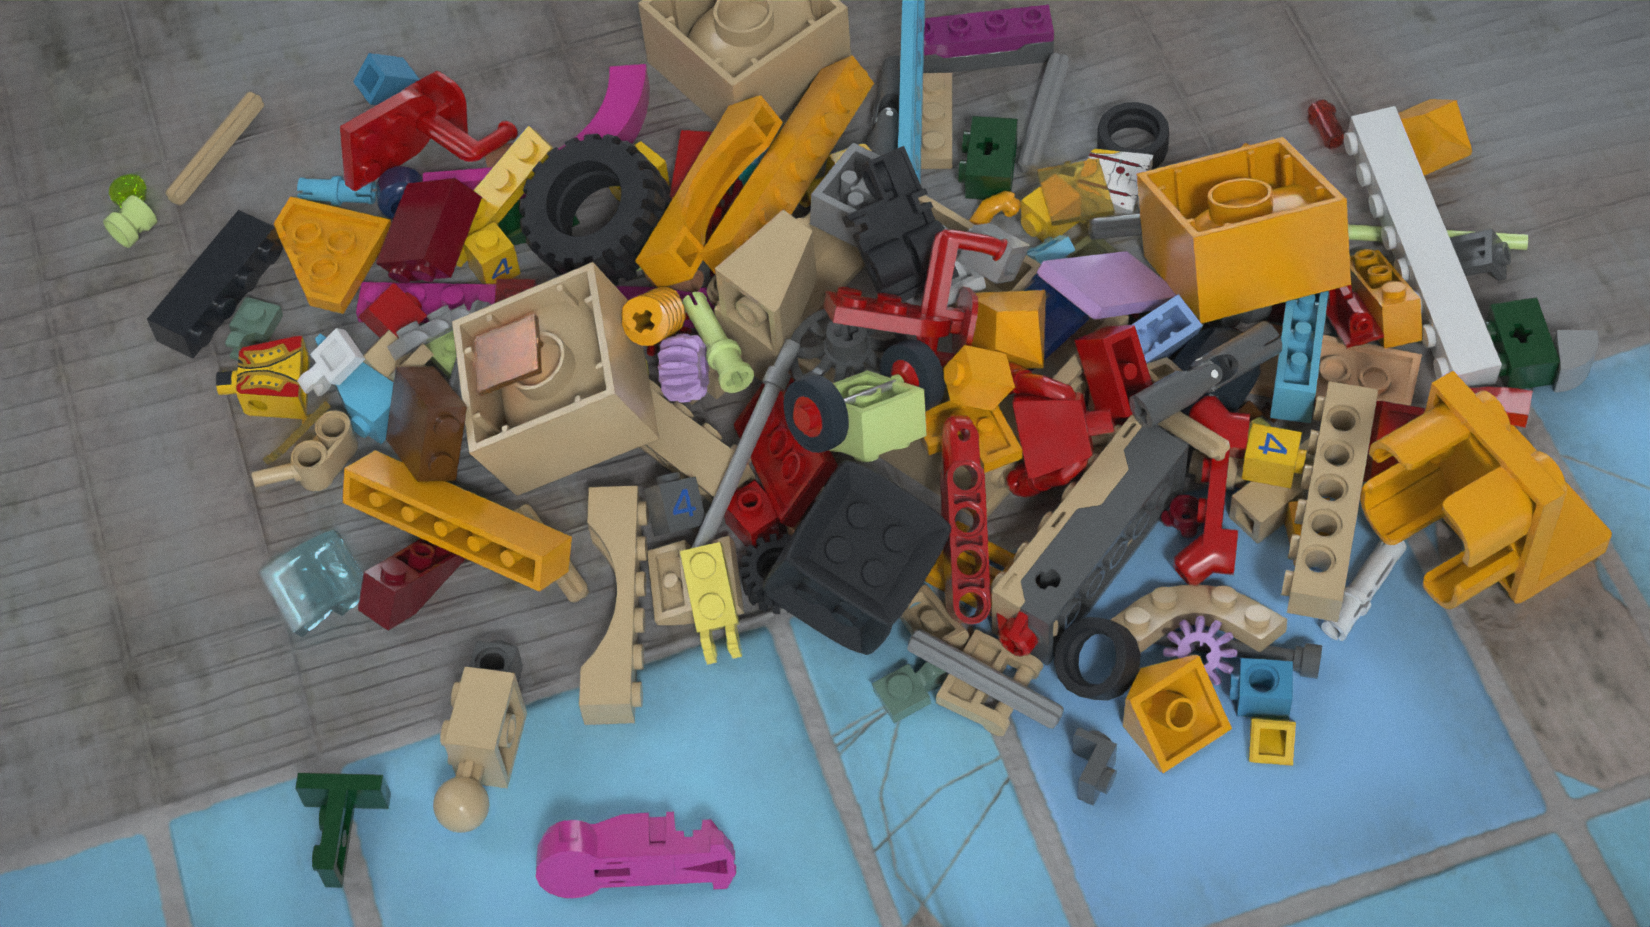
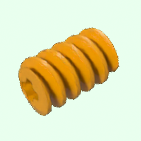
M658 287L628 300L622 307V327L624 332L632 342L641 346L654 345L676 334L683 327L686 318L685 307L679 294L668 287Z

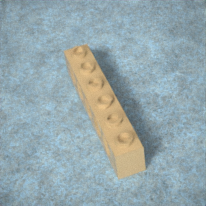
M1329 381L1326 397L1317 396L1313 420L1321 421L1320 431L1311 429L1307 454L1315 455L1314 464H1305L1301 488L1307 489L1309 492L1307 500H1298L1294 523L1301 524L1302 530L1301 535L1292 534L1288 559L1296 560L1294 571H1285L1281 595L1289 596L1287 613L1334 622L1339 620L1378 389ZM1336 428H1341L1346 431H1339ZM1330 462L1339 463L1340 465H1332ZM1322 497H1331V498H1334L1335 500H1334V501H1330V500H1326V499H1324V498H1322ZM1316 532H1325L1330 536H1321ZM1311 567L1320 568V569H1322L1324 572H1314V571L1310 570L1309 568H1311Z

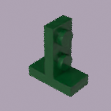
M298 773L295 789L304 807H321L319 811V829L322 831L320 845H315L313 848V870L318 872L325 887L342 888L355 808L389 809L391 792L383 775Z

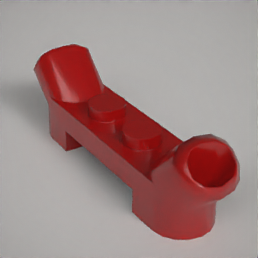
M1205 396L1190 409L1188 417L1228 440L1230 444V449L1225 453L1224 459L1219 461L1214 458L1203 459L1201 482L1209 483L1208 499L1199 498L1197 523H1205L1204 533L1173 557V567L1188 585L1198 586L1213 573L1234 575L1238 530L1222 529L1229 457L1245 458L1250 414L1229 412L1216 396Z

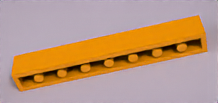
M853 55L819 71L699 254L715 275V268L782 210L790 215L793 213L874 85L868 73L861 67Z

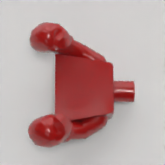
M1009 361L1015 388L1008 395L1015 394L1012 403L1025 462L1016 466L1008 473L1006 485L1013 495L1030 498L1051 487L1069 483L1087 466L1088 458L1093 456L1094 448L1091 436L1115 432L1110 408L1086 412L1083 393L1075 392L1070 385L1055 379L1033 374L1025 367Z

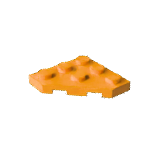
M290 196L273 224L309 306L344 314L381 251L391 226L390 219Z

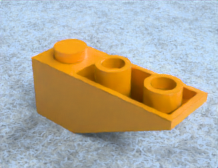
M1364 249L1351 255V287L1354 292L1358 293L1384 333L1385 338L1378 339L1382 347L1387 349L1422 341L1421 300L1416 292L1379 250Z

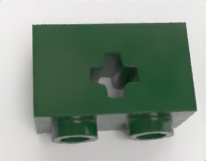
M972 116L971 131H964L962 153L968 154L967 160H960L958 182L965 183L966 199L985 200L1003 191L1012 192L1017 151L1018 119Z
M1538 298L1490 304L1484 323L1502 364L1498 377L1502 378L1504 387L1527 389L1553 385L1560 360Z

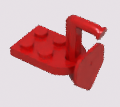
M434 71L404 88L396 95L340 126L345 185L354 192L378 179L387 169L400 166L415 157L424 149L430 139L461 160L476 162L501 148L510 140H515L518 136V130L513 123L501 121L498 124L497 130L476 141L468 135L467 103L462 89L455 81L440 71Z
M944 229L939 231L933 240L921 306L902 303V297L893 294L878 293L876 299L861 296L862 291L858 289L838 287L837 292L826 291L823 307L833 323L916 335L917 340L928 345L936 354L943 369L964 345L972 346L978 315V296L969 287H962L956 308L947 307L958 249L988 254L992 256L994 261H998L1004 254L1008 241L1005 238L1000 240L984 234ZM951 333L952 353L937 351L939 337H946Z

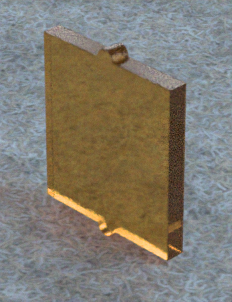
M535 314L474 337L475 362L472 364V367L476 370L477 393L480 396L542 373L541 348L544 346V342L540 340L539 317Z

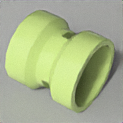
M131 195L122 203V209L119 213H110L103 220V224L118 243L130 248L139 240V233L149 231L157 224V218L147 204L138 197Z

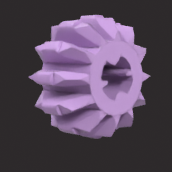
M676 334L674 337H667V339L662 341L658 353V381L661 383L662 393L669 401H678V403L700 400L702 397H705L709 384L708 375L710 368L706 361V345L698 335Z
M1198 616L1195 621L1196 631H1193L1190 623L1185 619L1179 623L1185 637L1177 632H1169L1167 638L1179 646L1178 648H1165L1163 655L1167 657L1177 656L1178 659L1187 657L1195 650L1193 642L1200 641V646L1206 643L1210 647L1211 652L1206 655L1208 663L1203 665L1211 682L1217 686L1222 680L1215 668L1217 667L1224 673L1230 674L1234 667L1222 660V658L1236 657L1238 651L1234 648L1223 649L1222 644L1229 642L1234 636L1231 632L1225 633L1220 638L1215 635L1222 624L1219 620H1215L1211 624L1209 631L1205 630L1204 616Z

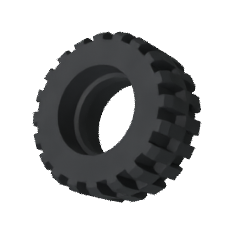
M599 134L584 135V140L582 141L577 137L566 141V146L560 150L555 147L547 153L549 158L543 164L538 162L532 171L535 175L532 180L527 179L523 189L526 198L520 200L519 213L524 216L520 219V227L522 233L526 236V243L530 249L557 275L561 276L593 262L616 286L619 284L618 279L624 278L628 281L637 276L636 270L640 266L635 260L672 201V198L669 196L670 188L667 181L636 146L609 134L604 135L603 139ZM613 186L621 187L620 204L609 223L590 235L573 236L572 225L574 216L582 202L600 189Z

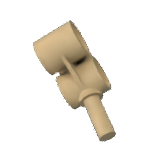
M337 410L323 413L315 423L317 435L312 440H305L294 447L291 453V463L252 472L255 487L295 478V481H300L301 485L307 490L321 491L332 484L334 478L358 449V441L348 416Z

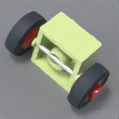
M915 339L904 340L893 344L884 352L880 363V374L867 370L835 383L820 375L806 376L796 380L787 388L784 395L785 419L795 440L806 450L814 453L828 450L842 452L853 456L856 461L871 462L877 460L880 454L893 449L907 448L910 446V442L927 436L925 412L937 406L943 398L945 391L944 372L939 359L928 345Z

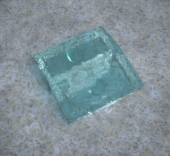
M335 529L318 535L293 548L259 572L293 633L301 637L305 636L331 613L335 612L343 616L359 603L364 575L341 535Z

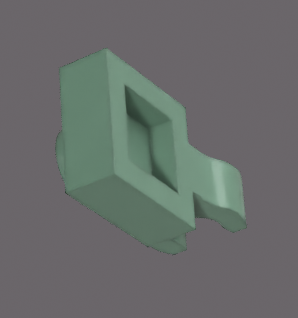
M248 297L244 299L229 324L231 333L228 335L225 345L234 348L229 355L230 359L238 361L239 351L243 347L252 346L255 342L265 343L269 341L283 317L280 306Z
M926 662L916 673L910 664H907L873 682L872 686L874 693L893 723H896L931 704L928 692L941 687L948 674L929 662Z

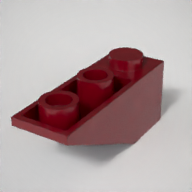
M419 539L364 571L358 611L389 631L415 615L464 562L465 558L426 540Z

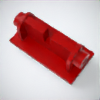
M1351 285L1329 290L1326 317L1346 349L1385 338L1384 333L1358 293H1352Z

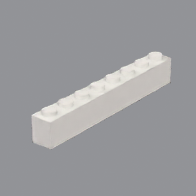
M1393 106L1351 116L1348 133L1344 134L1345 149L1349 156L1354 155L1357 163L1356 174L1358 182L1362 187L1366 186L1370 195L1368 199L1370 212L1374 218H1379L1382 225V241L1386 250H1391L1395 258L1394 268L1420 297L1422 342L1425 348H1431L1435 358L1433 366L1437 379L1454 371L1469 388L1486 387L1496 384L1502 365L1396 107Z

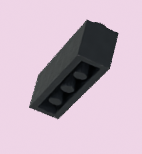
M238 210L147 318L156 341L194 359L199 351L210 343L213 334L222 323L233 315L236 306L245 295L256 287L259 278L268 267L278 260L283 247L275 226Z

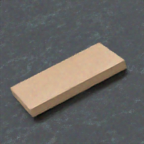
M1271 324L1279 334L1276 338H1281L1282 326ZM1323 334L1314 407L1316 406L1317 396L1326 397L1329 381L1378 389L1377 401H1388L1411 406L1422 354L1393 348L1384 349L1382 346L1368 343L1346 349L1339 337ZM1279 354L1260 364L1261 373L1250 392L1251 394L1273 398Z

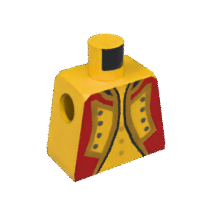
M293 336L243 347L239 351L238 370L217 372L216 388L218 394H237L243 412L249 416L307 419L308 394L303 391L297 382L300 376L310 369V356L303 337Z

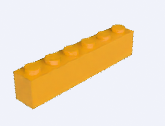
M376 450L344 468L342 503L538 592L569 572L572 537L449 482H417L403 462Z

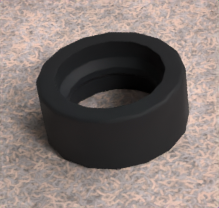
M1124 102L1111 107L1102 115L1098 124L1097 149L1153 155L1152 170L1164 161L1169 145V125L1162 112L1148 104ZM1124 128H1139L1152 134L1155 141L1141 149H1128L1113 142L1111 136L1116 131Z
M1086 617L1073 622L1062 633L1055 647L1054 665L1058 679L1068 691L1079 697L1108 701L1123 695L1132 686L1140 669L1141 654L1137 640L1128 628L1104 618ZM1095 634H1104L1110 637L1116 649V664L1113 671L1100 684H1091L1085 681L1079 669L1081 649L1084 643Z

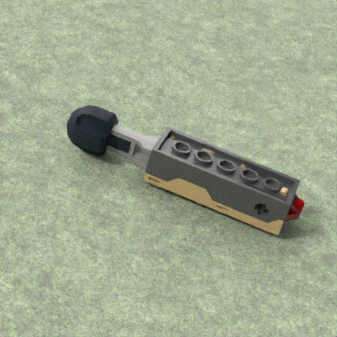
M1225 326L1205 329L1188 341L1173 360V363L1182 371H1187L1192 368L1191 364L1196 359L1240 335L1242 332ZM1216 357L1210 360L1221 368L1220 362ZM1260 365L1213 392H1206L1195 403L1180 412L1188 416L1190 409L1205 396H1216L1229 412L1235 413L1252 391L1261 373ZM1131 415L1123 426L1118 424L1114 427L1115 432L1110 433L1105 449L1101 454H1093L1084 469L1082 478L1078 483L1071 482L1062 495L1059 507L1054 513L1049 511L1045 514L1038 526L1036 536L1031 542L1025 541L1022 543L1015 554L1013 565L1007 572L1001 571L991 584L992 606L990 614L992 615V633L999 637L1000 643L1007 651L1019 657L1031 654L1047 666L1055 657V647L1062 633L1073 622L1087 616L1160 521L1161 514L1170 508L1174 498L1184 490L1188 443L1158 424L1149 429L1144 428L1138 423L1134 415Z

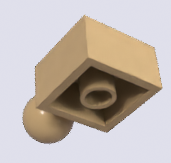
M464 667L461 681L455 682L451 693V706L453 710L450 720L443 722L440 742L442 746H445L448 754V764L452 765L456 776L447 780L438 788L433 800L435 817L443 827L450 831L465 833L476 829L483 823L489 812V797L482 785L508 789L527 716V710L515 673Z

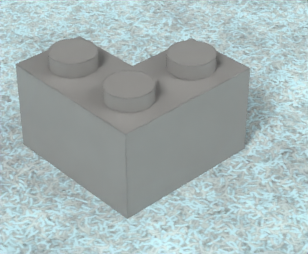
M852 142L811 194L810 224L857 247L852 235L862 231L860 225L846 228L842 217L877 201L870 194L864 182L861 166L880 155Z

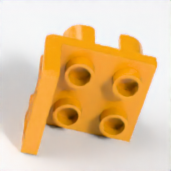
M1454 371L1431 383L1424 414L1375 441L1370 447L1369 455L1377 463L1391 456H1394L1399 462L1367 481L1361 489L1360 501L1363 512L1379 538L1387 545H1396L1443 518L1463 541L1465 548L1463 552L1427 572L1423 579L1424 590L1443 608L1453 609L1497 582L1506 589L1508 596L1514 603H1522L1604 554L1608 548L1612 537L1611 530L1568 485L1556 462L1546 453L1537 451L1514 425H1510L1504 407L1495 396L1487 391H1480L1475 394Z

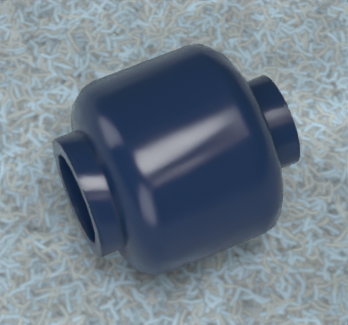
M395 166L387 169L380 175L377 182V203L385 217L393 220L406 185L408 183L423 182L421 174L415 169L406 166Z

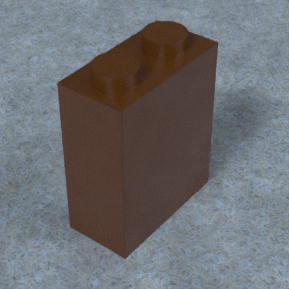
M396 367L386 441L417 482L456 480L467 406L435 367Z

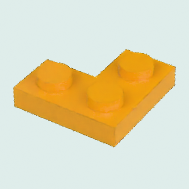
M948 401L925 412L927 436L920 438L929 456L942 451L941 434L945 420L952 415H967L979 433L980 465L984 473L1022 459V448L998 405L993 411ZM958 432L960 440H962L963 436L961 432Z

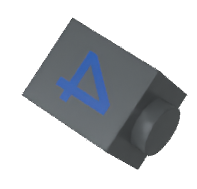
M680 472L656 477L657 485L644 489L654 537L702 526L705 513L696 476L681 479Z

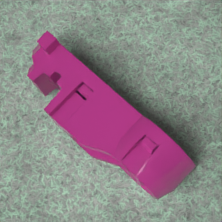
M674 811L666 812V816L649 817V813L621 814L596 824H589L579 820H564L550 826L543 834L537 848L535 877L539 886L545 891L562 898H581L595 893L600 888L712 882L714 889H727L736 875V864H734L735 850L733 843L722 831L718 830V827L711 819L702 820L701 830H693V836L684 837V831H676Z

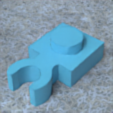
M1059 235L1054 239L1048 237L1044 239L1045 242L1029 248L1026 255L1042 264L1046 260L1067 258V255L1074 252L1075 248L1068 236Z

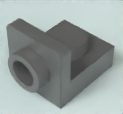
M1493 229L1449 237L1465 276L1491 272L1498 281L1507 279V265L1511 264L1510 248L1507 242H1503Z

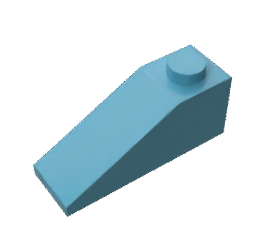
M322 334L315 338L317 346L326 339ZM364 362L340 385L334 386L347 412L353 430L363 438L369 436L382 444L386 440L394 382Z

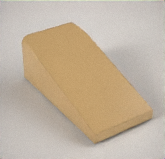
M927 584L919 589L908 608L900 617L911 635L917 629H922L960 651L964 650L970 640L968 631L961 623L951 619L947 613L946 606ZM917 602H921V603L915 605L914 607L910 608V606H911L912 604L917 603Z

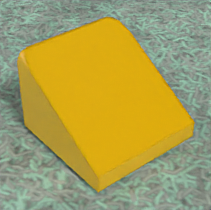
M1251 717L1249 762L1293 766L1296 722L1294 720Z

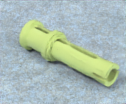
M702 292L692 293L698 303L697 305H694L690 296L687 295L682 302L685 312L706 345V361L712 369L717 370L720 387L728 393L742 391L753 381L754 371L740 357L742 354L740 346L736 341L727 338L707 302L706 296Z

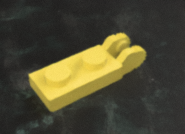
M717 542L680 551L696 631L700 634V641L707 665L717 663L718 654L712 635L714 630L725 628L729 653L733 659L742 657V648L737 625H740L723 544Z

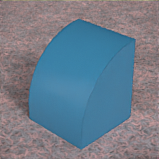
M369 53L353 82L370 105H378L420 79L403 57Z

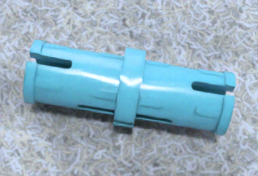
M333 176L331 179H307L301 177L298 180L297 191H303V193H298L297 196L308 201L331 202L332 206H341L342 202L374 204L377 191H372V189H376V182L373 181L354 192L345 185L342 176Z

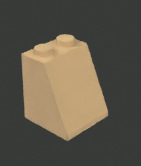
M782 210L715 268L722 317L776 358L785 339L791 340L817 281L813 231L803 219H795Z

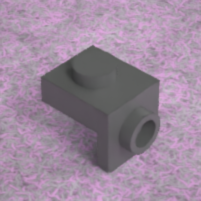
M1077 728L1073 736V753L1089 761L1078 781V799L1094 806L1100 792L1107 794L1115 780L1117 770L1113 769L1116 764L1117 744L1113 743L1109 737L1099 731H1086L1082 728Z

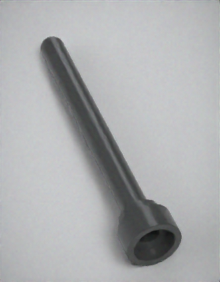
M1172 630L1173 632H1177L1181 636L1185 637L1182 631ZM1169 632L1154 643L1175 648L1179 646L1167 638ZM1231 639L1229 642L1222 644L1223 649H1237V658L1293 661V671L1301 672V677L1318 679L1323 645L1305 643V647L1296 645V649L1269 645L1261 652H1258L1238 640ZM1200 641L1193 642L1194 651L1211 652L1210 647L1206 643L1200 646Z

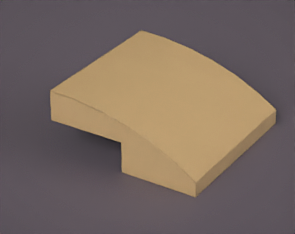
M730 536L713 540L712 544L717 542L723 544L738 615L743 614L744 608L735 542ZM686 540L647 551L654 618L657 625H686L695 623L680 551L692 548Z

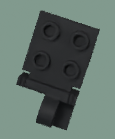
M901 146L865 162L861 166L864 182L870 194L877 201L843 216L842 219L846 228L860 225L862 231L852 236L877 294L888 293L902 297L901 302H904L924 292L935 235L939 231L944 230L945 227L940 221L935 220L931 210L933 207L931 201L920 204L918 198L928 193L926 188L922 189L904 146ZM954 267L952 279L959 277L956 267Z

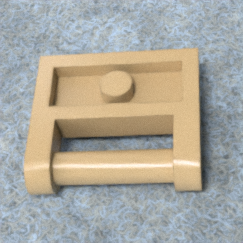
M977 629L962 651L1003 673L1007 665L1016 668L1017 671L1012 679L1026 687L1031 679H1037L1044 667L1043 663L1031 654L1022 657L1015 656L1002 646L1000 640ZM951 674L947 676L936 695V704L981 724L988 732L997 736H1004L1010 725L1008 719L1014 710L1000 701L994 710L985 706L984 704L989 697L988 694Z

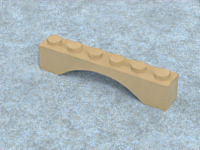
M638 486L589 487L587 523L591 540L594 546L604 555L616 576L617 598L614 615L605 637L593 655L581 666L579 707L584 725L635 723V707L643 706L642 682H636L637 670L644 669L643 644H638V633H645L644 608H639V597L646 596L647 591L646 573L640 572V561H647L648 557L647 537L641 536V526H648L649 511L647 502L640 499Z

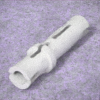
M1380 539L1376 548L1356 574V577L1348 587H1345L1338 622L1323 621L1321 627L1326 635L1334 640H1338V638L1340 641L1345 640L1357 619L1367 614L1371 608L1370 601L1385 581L1397 560L1406 551L1407 546L1404 541L1396 545H1387Z

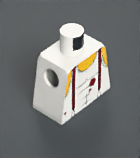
M1094 149L1090 151L1084 168L1063 164L1059 179L1069 188L1076 190V193L1081 197V215L1094 219L1138 214L1140 208L1136 174L1152 170L1153 155Z

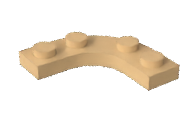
M1179 585L1158 587L1111 619V621L1128 628L1137 640L1140 653L1169 631L1179 628L1181 621L1186 619L1191 626L1195 625L1196 617L1204 616L1205 626L1208 627L1215 620H1219L1222 623L1220 631L1225 633L1231 632L1234 638L1258 652H1261L1273 643L1287 629V618L1259 602L1236 592L1235 589L1229 586Z

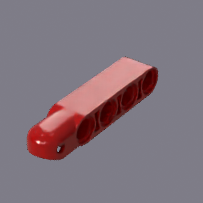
M952 415L945 420L941 434L943 467L940 475L941 516L952 528L943 548L945 603L947 613L951 619L962 624H977L987 618L991 608L985 474L980 465L979 433L967 415ZM958 432H961L962 440L959 439ZM959 466L966 468L971 474V484L966 490L958 488L953 481L954 471ZM960 509L968 510L973 516V526L967 532L959 530L955 523V516ZM963 551L970 552L975 558V568L968 575L963 574L957 566V558ZM966 593L973 595L977 601V610L970 617L964 616L959 609V601Z

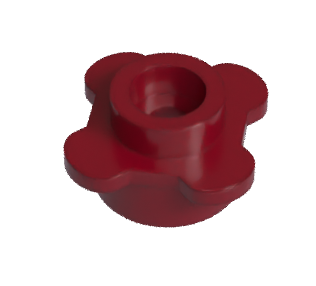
M1182 494L1176 496L1170 504V510L1164 511L1161 514L1162 524L1179 530L1184 538L1195 537L1197 535V528L1201 525V523H1197L1199 500L1191 495ZM1182 515H1189V518L1184 519Z

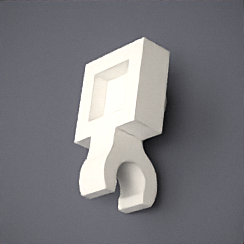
M336 328L310 354L316 364L303 373L297 382L305 393L308 394L313 389L317 396H322L329 390L331 384L340 385L365 358L347 331Z

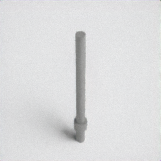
M785 339L774 366L768 367L762 380L765 386L692 548L712 544L779 392H784L791 378L788 372L801 346L799 343Z

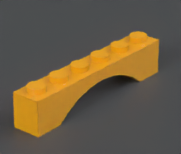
M761 95L728 106L635 260L657 287H667L693 278L703 261L699 254L705 247L706 230L716 206L738 176L770 146L783 123L782 120Z

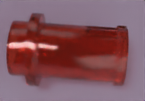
M1318 100L1311 104L1307 110V120L1311 125H1315L1324 142V146L1328 147V149L1340 147L1344 144V134L1346 132L1335 115L1336 107L1332 103H1328L1327 100Z

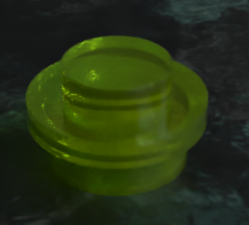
M127 174L120 176L109 187V196L112 202L122 208V203L131 195L138 197L143 202L145 201L147 187L144 180L137 175Z

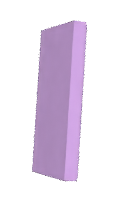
M1127 251L1046 260L1042 262L1037 271L1038 276L1094 320L1153 311L1176 296L1165 280Z

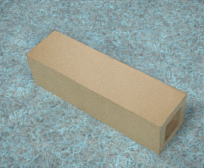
M1336 428L1339 431H1346L1341 428ZM1310 438L1300 444L1299 449L1308 450ZM1306 454L1305 464L1313 465L1315 455ZM1330 462L1332 465H1340L1339 463ZM1294 473L1291 489L1251 481L1232 495L1229 518L1257 544L1285 524L1288 502L1298 501L1299 499L1307 500L1309 490L1301 488L1303 474Z

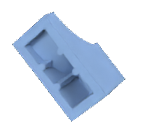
M1179 294L1132 324L1136 327L1146 364L1165 357H1172L1181 351L1188 341L1200 332L1203 326Z

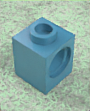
M1241 658L1239 673L1230 674L1229 699L1237 700V716L1289 719L1293 700V661ZM1262 685L1268 688L1269 691L1259 692L1253 689L1252 686Z

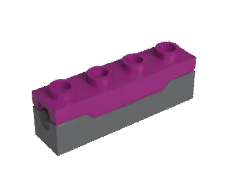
M1049 4L925 18L923 73H953L1048 62L1049 56L1054 53V29Z

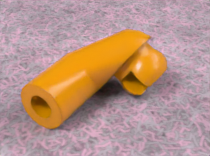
M1011 191L1000 192L983 200L969 221L975 225L987 224L1001 211L1005 216L1012 217L1020 210L1021 201L1015 198V193Z

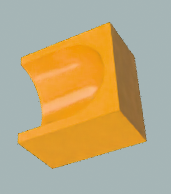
M1284 137L1136 174L1144 257L1162 279L1167 282L1176 295H1180L1200 323L1351 285L1347 198Z

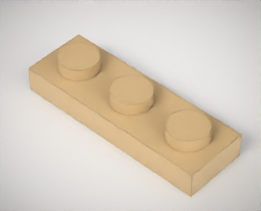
M923 73L921 169H952V73Z

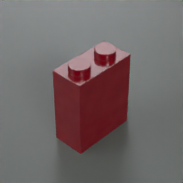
M456 178L408 183L376 264L388 271L389 278L399 283L408 284L410 281L419 280L433 282L434 279L451 278L482 196Z

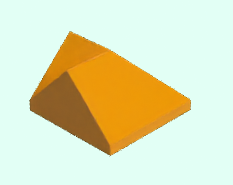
M1429 99L1398 113L1424 176L1472 154V147L1457 100Z
M1045 290L975 293L978 296V315L972 347L1005 353L1008 362H1015L1026 369L1044 368Z
M1191 655L1140 668L1125 699L1123 727L1159 772L1165 773L1232 729L1198 655Z

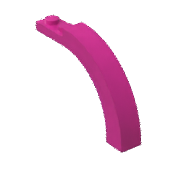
M646 64L609 67V83L605 98L595 117L576 136L580 141L584 140V135L599 134L602 139L604 135L609 134L619 137L622 141L634 143L646 118L649 105L650 85ZM493 167L423 173V182L456 178L474 190ZM524 193L520 199L526 198V194Z

